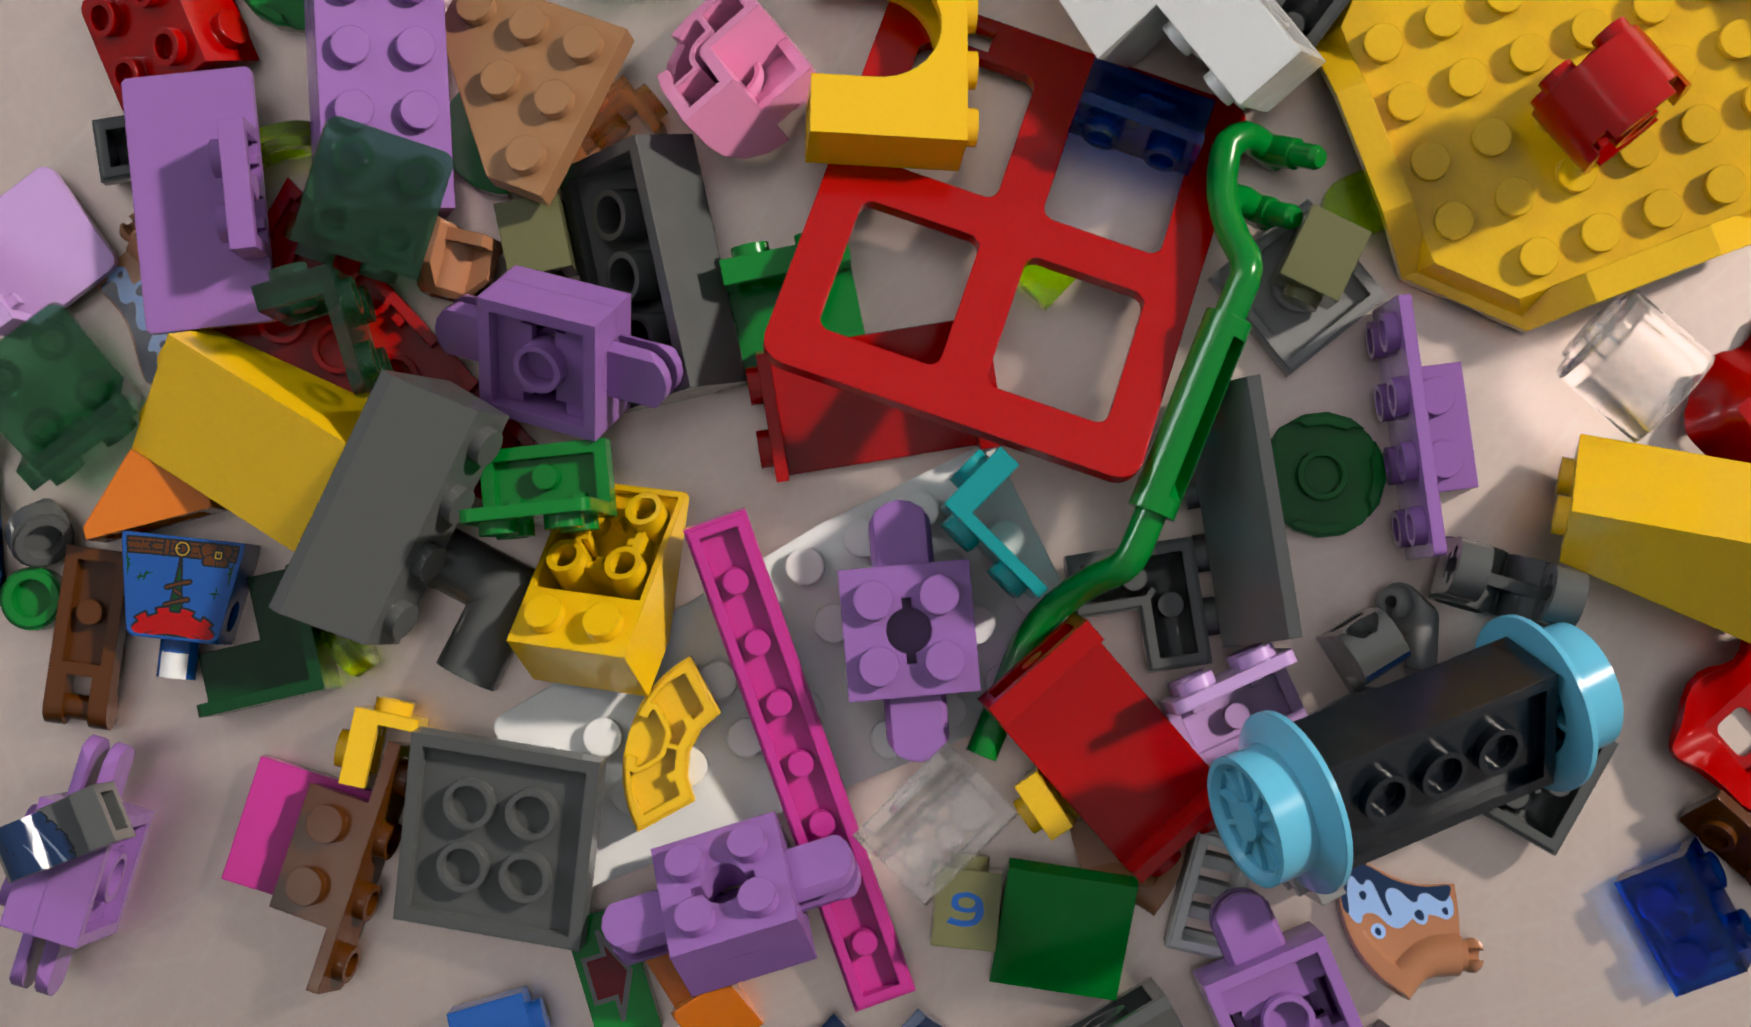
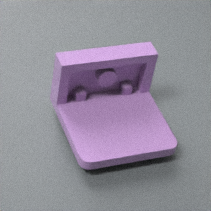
M48 167L37 168L0 196V335L26 339L115 272L119 265L117 254L63 179L55 170Z
M1268 642L1263 645L1262 643L1252 644L1226 657L1230 668L1214 675L1211 669L1206 671L1198 669L1168 683L1171 695L1158 700L1160 708L1171 724L1204 762L1209 765L1215 759L1238 750L1242 726L1252 714L1262 710H1271L1284 715L1292 722L1308 716L1286 669L1287 666L1297 662L1292 648H1274L1272 643Z

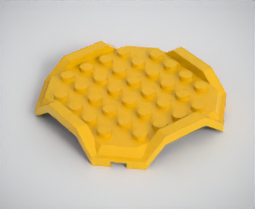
M1351 0L1315 47L1326 60L1318 69L1335 99L1381 215L1399 281L1439 298L1452 300L1480 312L1479 315L1525 333L1597 303L1751 245V0ZM1624 16L1631 25L1638 24L1692 86L1674 106L1668 100L1658 106L1656 109L1659 113L1656 116L1658 119L1656 123L1600 167L1595 163L1590 173L1584 175L1532 116L1535 108L1530 102L1542 91L1538 85L1553 69L1569 58L1576 66L1579 65L1594 49V46L1591 44L1594 38L1613 21Z

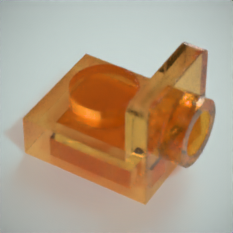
M622 75L612 83L580 147L588 156L597 147L603 150L620 142L629 133L631 127L628 122L635 116L650 134H668L665 125L660 120L668 114V111L645 83L635 90Z

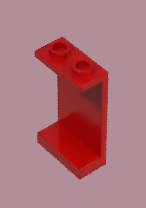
M954 320L850 336V338L926 364H934L940 360ZM756 351L758 366L745 368L751 406L764 404L768 429L756 431L762 469L774 467L777 482L790 481L789 475L973 445H977L980 449L1003 446L779 369L767 360L764 351ZM992 361L988 379L997 388L994 362Z
M1072 613L977 700L1121 864L1137 880L1143 883L1150 876L1156 878L1169 871L1182 855L1180 849L1198 832L1205 834L1216 828L1207 790V777L1210 767L1101 643L1105 639L1087 619Z

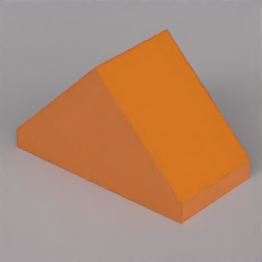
M130 449L83 526L86 540L107 543L122 539L123 530L145 533L228 510L140 453Z

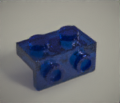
M1095 57L1068 133L1082 137L1093 147L1103 150L1115 149L1140 158L1156 170L1163 172L1175 171L1188 176L1204 143V133L1216 100Z
M1696 837L1683 841L1676 853L1622 873L1617 877L1614 884L1676 997L1748 971L1751 965V918L1744 909H1735L1725 890L1727 887V877L1719 859L1711 851L1705 853Z

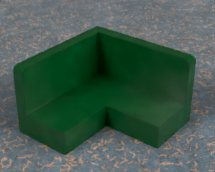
M285 565L283 570L247 578L260 640L199 654L208 703L196 705L199 718L220 716L342 687L330 632L278 614L268 607L288 565Z

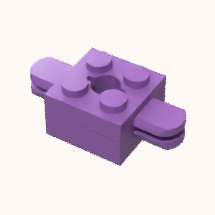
M514 265L480 295L462 294L453 304L442 310L436 319L435 332L444 352L479 362L480 399L509 415V419L596 442L631 407V402L657 408L681 383L684 372L682 361L675 348L631 336L630 293Z
M894 500L878 508L869 522L868 532L872 567L837 570L849 702L883 700L888 744L896 755L908 761L923 762L933 759L941 753L949 740L946 694L981 691L969 559L934 562L931 523L928 515L922 507L911 501Z
M95 734L91 735L81 748L68 792L39 797L38 804L31 805L24 817L36 813V810L68 797L67 795L98 783L114 781L122 798L135 756L134 747L117 742L110 749V742L107 738ZM122 801L136 837L9 884L7 878H5L0 890V905L5 906L0 926L23 933L9 977L12 985L27 989L35 981L34 987L36 992L53 996L65 979L74 949L117 933L155 811Z
M775 811L651 849L658 889L611 903L607 906L602 917L601 929L616 957L625 965L630 966L669 954L670 960L691 996L694 997L817 959L807 911L854 897L861 884V870L849 844L839 835L834 834L791 847ZM730 886H741L740 888H734L722 894V890Z
M1237 887L1227 889L1217 896L1210 906L1209 922L1223 958L1192 971L1215 1027H1363L1326 937L1310 921H1307L1282 932L1269 902L1253 889Z

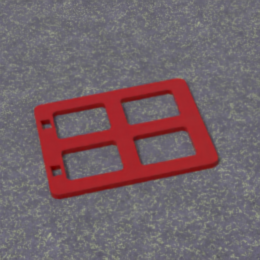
M889 2L861 76L887 77L903 74L912 70L916 57L921 51H933L926 29L911 12L896 3ZM978 14L975 34L992 39L988 52L968 46V51H978L979 67L1025 82L1032 91L999 191L994 196L985 197L903 168L828 164L767 325L763 340V351L767 360L772 365L790 373L1111 483L1126 482L1137 474L1143 464L1214 233L1206 198V170L1209 151L1216 135L1229 124L1246 121L1243 111L1234 102L1227 106L1215 95L1130 66L1125 67L1097 59L1093 53ZM1141 91L1177 102L1173 115L1137 104ZM1092 105L1183 136L1190 142L1191 152L1159 251L1148 253L1054 221L1046 215L1044 210L1045 203L1076 111L1080 106ZM865 209H875L968 241L976 248V258L940 360L934 364H926L829 331L821 324L822 313L858 215ZM1029 265H1038L1131 297L1140 305L1138 321L1107 419L1104 421L1095 422L998 389L989 382L988 373L1023 269Z

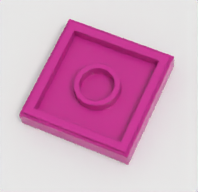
M268 755L261 756L221 879L273 895L310 783H323L368 800L373 788L367 787L363 789L339 784L338 777Z

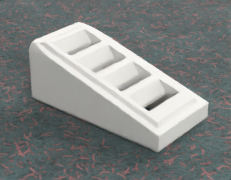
M1216 827L1205 834L1198 832L1186 844L1184 863L1176 885L1164 945L1171 949L1221 959L1223 954L1214 933L1185 926L1187 917L1209 922L1211 905L1192 901L1194 893L1217 898L1227 889L1237 887L1248 888L1250 879L1237 866L1231 855L1206 850L1207 845L1226 849ZM1201 867L1230 873L1229 882L1199 875Z

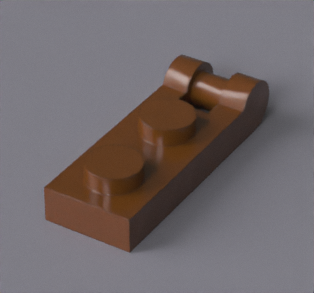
M67 544L42 707L43 719L46 722L67 724L70 719L87 721L88 727L102 730H111L115 724L119 706L117 689L127 630L123 554L120 551ZM75 675L92 677L90 695L75 694L73 689Z

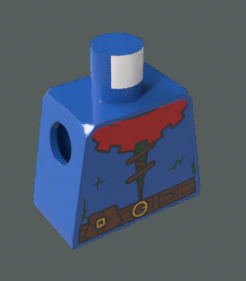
M123 530L122 554L126 629L128 635L161 639L157 677L196 680L200 643L232 645L249 593L247 578L254 576L261 546Z

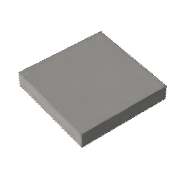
M1307 199L1298 207L1304 214L1313 204ZM1274 227L1255 240L1262 254L1263 273L1259 289L1246 321L1252 324L1250 334L1283 375L1287 377L1388 296L1358 260L1339 302L1328 310L1318 306L1316 312H1310L1285 301L1281 297L1283 289L1270 283L1296 228L1289 230ZM1230 262L1226 263L1207 279L1219 295H1221L1229 275Z

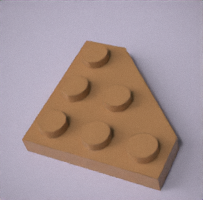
M452 0L445 13L447 56L486 176L496 187L550 207L634 43V39L626 28L545 0Z

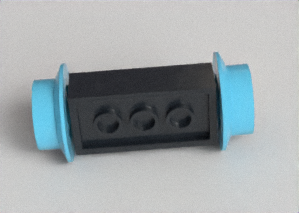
M1514 614L1501 615L1484 625L1477 637L1475 649L1294 722L1284 715L1271 710H1262L1249 716L1240 732L1238 750L1215 759L1210 765L1207 777V790L1213 819L1232 859L1241 871L1255 884L1264 888H1273L1295 879L1312 892L1324 895L1331 894L1346 885L1352 869L1541 788L1557 792H1567L1582 786L1588 781L1594 771L1598 749L1613 743L1621 732L1624 708L1620 686L1605 654L1595 641L1578 627L1569 623L1559 622L1542 628L1523 616Z

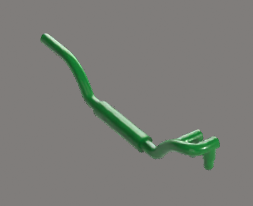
M1247 120L1229 124L1216 135L1209 151L1207 163L1206 198L1210 220L1218 242L1230 262V271L1216 307H1208L1204 312L1128 501L1129 505L1135 507L1119 547L1112 555L1084 567L1063 580L1048 592L1028 613L1016 630L1004 654L993 684L1072 613L1101 594L1129 583L1143 571L1153 553L1165 520L1174 522L1252 329V324L1246 321L1260 286L1263 262L1261 250L1250 234L1247 224L1262 231L1274 227L1291 230L1298 227L1303 220V212L1297 205L1281 202L1275 197L1262 195L1251 187L1238 184L1241 155L1243 153L1247 154L1271 171H1277L1281 168L1317 170L1322 168L1327 160V153L1320 145L1305 143L1302 139L1273 134L1263 126ZM984 707L966 749L990 760L997 761L1007 733Z

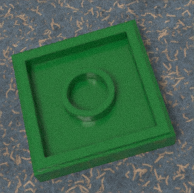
M1009 857L999 913L996 952L992 953L989 982L1116 1001L1138 892V880L1134 876Z

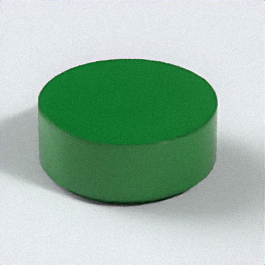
M26 567L12 573L4 582L0 593V606L6 619L14 626L24 630L39 631L54 627L62 576L51 569L42 567Z

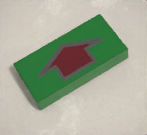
M606 908L591 912L589 915L586 945L579 952L571 951L594 1027H662L664 1023L645 961L630 966L622 963L616 957L601 929L602 917Z

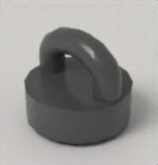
M42 498L21 507L12 514L5 526L4 536L13 557L21 564L34 568L47 567L64 558L67 544L74 545L75 532L68 516L57 503L50 498Z

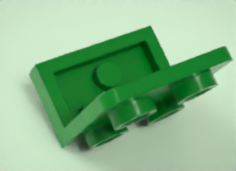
M802 233L794 236L795 245L770 250L768 241L751 242L731 248L732 258L719 260L724 286L729 295L744 368L758 366L756 351H763L764 334ZM847 245L820 319L824 328L847 337L865 334L851 269L849 245Z
M604 437L599 438L596 442L577 440L500 449L495 459L485 466L480 476L483 507L458 510L460 524L478 527L479 537H496V540L535 537V525L544 524V530H560V533L599 530L598 518L617 517L611 441Z

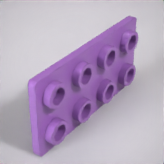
M242 66L124 79L121 83L146 330L153 335L276 322L278 319V308L253 72L248 67Z
M1411 294L1396 295L1373 311V321L1366 323L1365 336L1370 358L1379 360L1382 384H1376L1374 388L1376 414L1380 422H1387L1391 447H1385L1383 450L1386 481L1388 485H1396L1399 510L1392 512L1393 537L1398 549L1405 548L1407 560L1447 555L1439 493L1473 489L1479 486L1461 361L1421 366Z

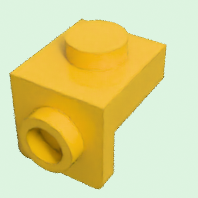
M383 696L376 697L375 706L355 707L350 730L342 729L335 747L334 766L341 767L338 783L363 789L374 786L381 766L389 727L412 732L420 726L427 727L429 718L413 715L415 704L412 702Z
M1037 767L1021 777L1014 786L1020 797L1013 801V804L1025 824L1034 834L1043 829L1050 840L1053 841L1072 828L1076 819L1080 817Z

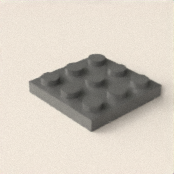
M422 726L412 731L393 919L579 952L587 942L607 757Z

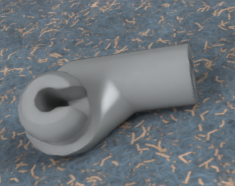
M1396 582L1384 587L1378 594L1377 607L1384 610L1394 621L1398 629L1406 636L1411 657L1405 660L1404 668L1426 669L1436 665L1439 635L1438 611L1409 584Z

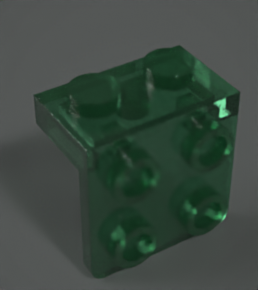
M341 116L330 117L324 124L298 211H290L283 236L298 242L295 254L333 266L337 254L361 262L358 274L381 282L395 285L399 274L418 280L453 169V159L445 151Z
M295 262L268 271L269 281L251 286L258 312L287 326L326 315L330 316L348 380L355 396L368 400L381 370L393 371L385 348L383 346L375 348L368 324L376 322L377 317L370 293L365 285L357 286L352 276L349 277L329 263L308 269L306 262Z
M48 303L0 339V431L21 453L22 457L16 472L33 491L48 480H51L55 486L62 484L85 465L86 460L82 457L84 453L100 441L107 447L116 444L137 426L138 422L133 417L138 414L142 395L61 303Z

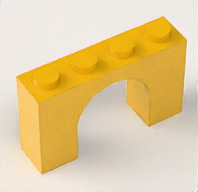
M887 0L902 6L922 23L932 43V54L916 68L895 76L873 77L811 73L806 102L805 162L959 171L966 147L975 148L978 140L979 111L978 108H968V90H975L978 80V51H968V34H975L977 28L978 0Z

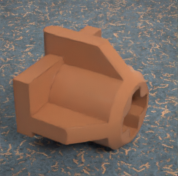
M437 215L432 216L429 223L403 218L400 230L414 236L407 263L422 293L454 302L462 294L475 295L493 282L499 256L503 254L500 241L483 233L465 230Z

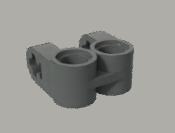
M1445 537L1447 555H1442L1439 558L1429 599L1458 609L1489 615L1492 618L1507 614L1523 616L1542 628L1559 622L1576 626L1579 622L1589 593L1590 578L1587 573L1535 558L1508 554V552L1464 537Z

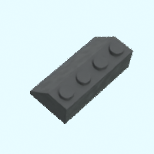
M634 134L571 164L560 185L580 281L630 293L631 336L672 346L676 349L682 361L684 372L681 383L660 405L706 396L746 382L747 377L742 352L739 346L728 291H726L723 282L715 230L693 134ZM631 402V407L625 413L651 407Z
M382 369L268 607L278 614L363 645L399 644L401 639L411 631L417 621L419 614L417 606L429 581L434 579L444 566L447 557L445 548L459 523L458 510L472 508L475 499L473 491L485 466L495 459L503 443L502 432L510 416L451 381Z
M1258 374L1234 379L1229 383L1185 493L1188 510L1201 508L1205 533L1192 535L1198 573L1211 571L1215 596L1202 598L1208 636L1221 634L1223 648L1303 637L1261 376Z

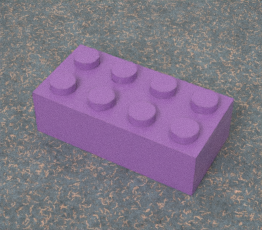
M304 0L315 223L403 222V218L429 222L430 218L434 215L446 219L455 209L444 0Z

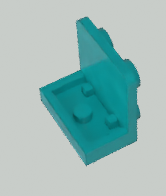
M1001 446L990 457L979 449L949 479L958 490L939 508L948 517L940 526L965 552L968 553L977 546L994 563L986 571L988 575L1013 599L1015 597L1019 598L1023 593L1030 599H1039L1048 588L973 514L1019 464Z

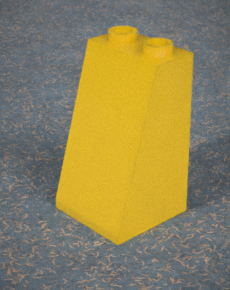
M214 329L169 333L164 346L158 354L157 370L147 401L139 414V426L132 449L295 552L368 399Z
M1580 433L1575 457L1562 456L1555 494L1558 496L1554 507L1550 533L1562 535L1559 562L1751 643V463Z

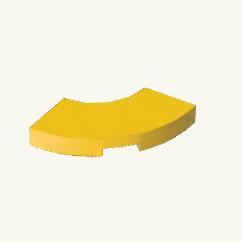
M692 656L676 664L652 687L649 697L645 696L635 713L636 715L628 733L625 752L623 753V788L627 807L637 832L696 801L689 777L691 750L702 729L720 715L722 710Z

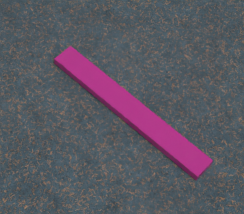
M743 507L683 528V533L795 845L799 846L834 834L839 835L849 844L861 870V884L854 897L818 907L855 1012L916 991L746 508Z

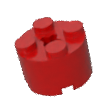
M1624 16L1613 21L1591 42L1594 49L1579 65L1576 66L1569 58L1553 69L1539 83L1538 87L1542 91L1530 102L1535 108L1532 116L1584 175L1590 173L1595 163L1600 167L1658 121L1656 116L1659 113L1656 109L1666 100L1674 106L1692 86L1638 24L1631 25Z

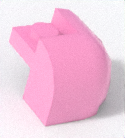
M706 0L671 34L678 44L667 63L666 70L657 75L661 90L684 123L708 147L721 155L748 159L768 154L790 140L778 123L807 101L811 73L817 72L758 0Z

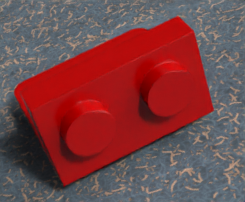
M84 0L81 5L82 16L123 111L121 83L126 78L242 66L250 68L260 61L249 36L248 27L240 15L235 0Z

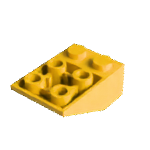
M614 484L617 517L598 518L599 530L560 533V530H551L506 641L535 680L649 697L669 643L684 540L683 528L686 526L690 497L687 492Z

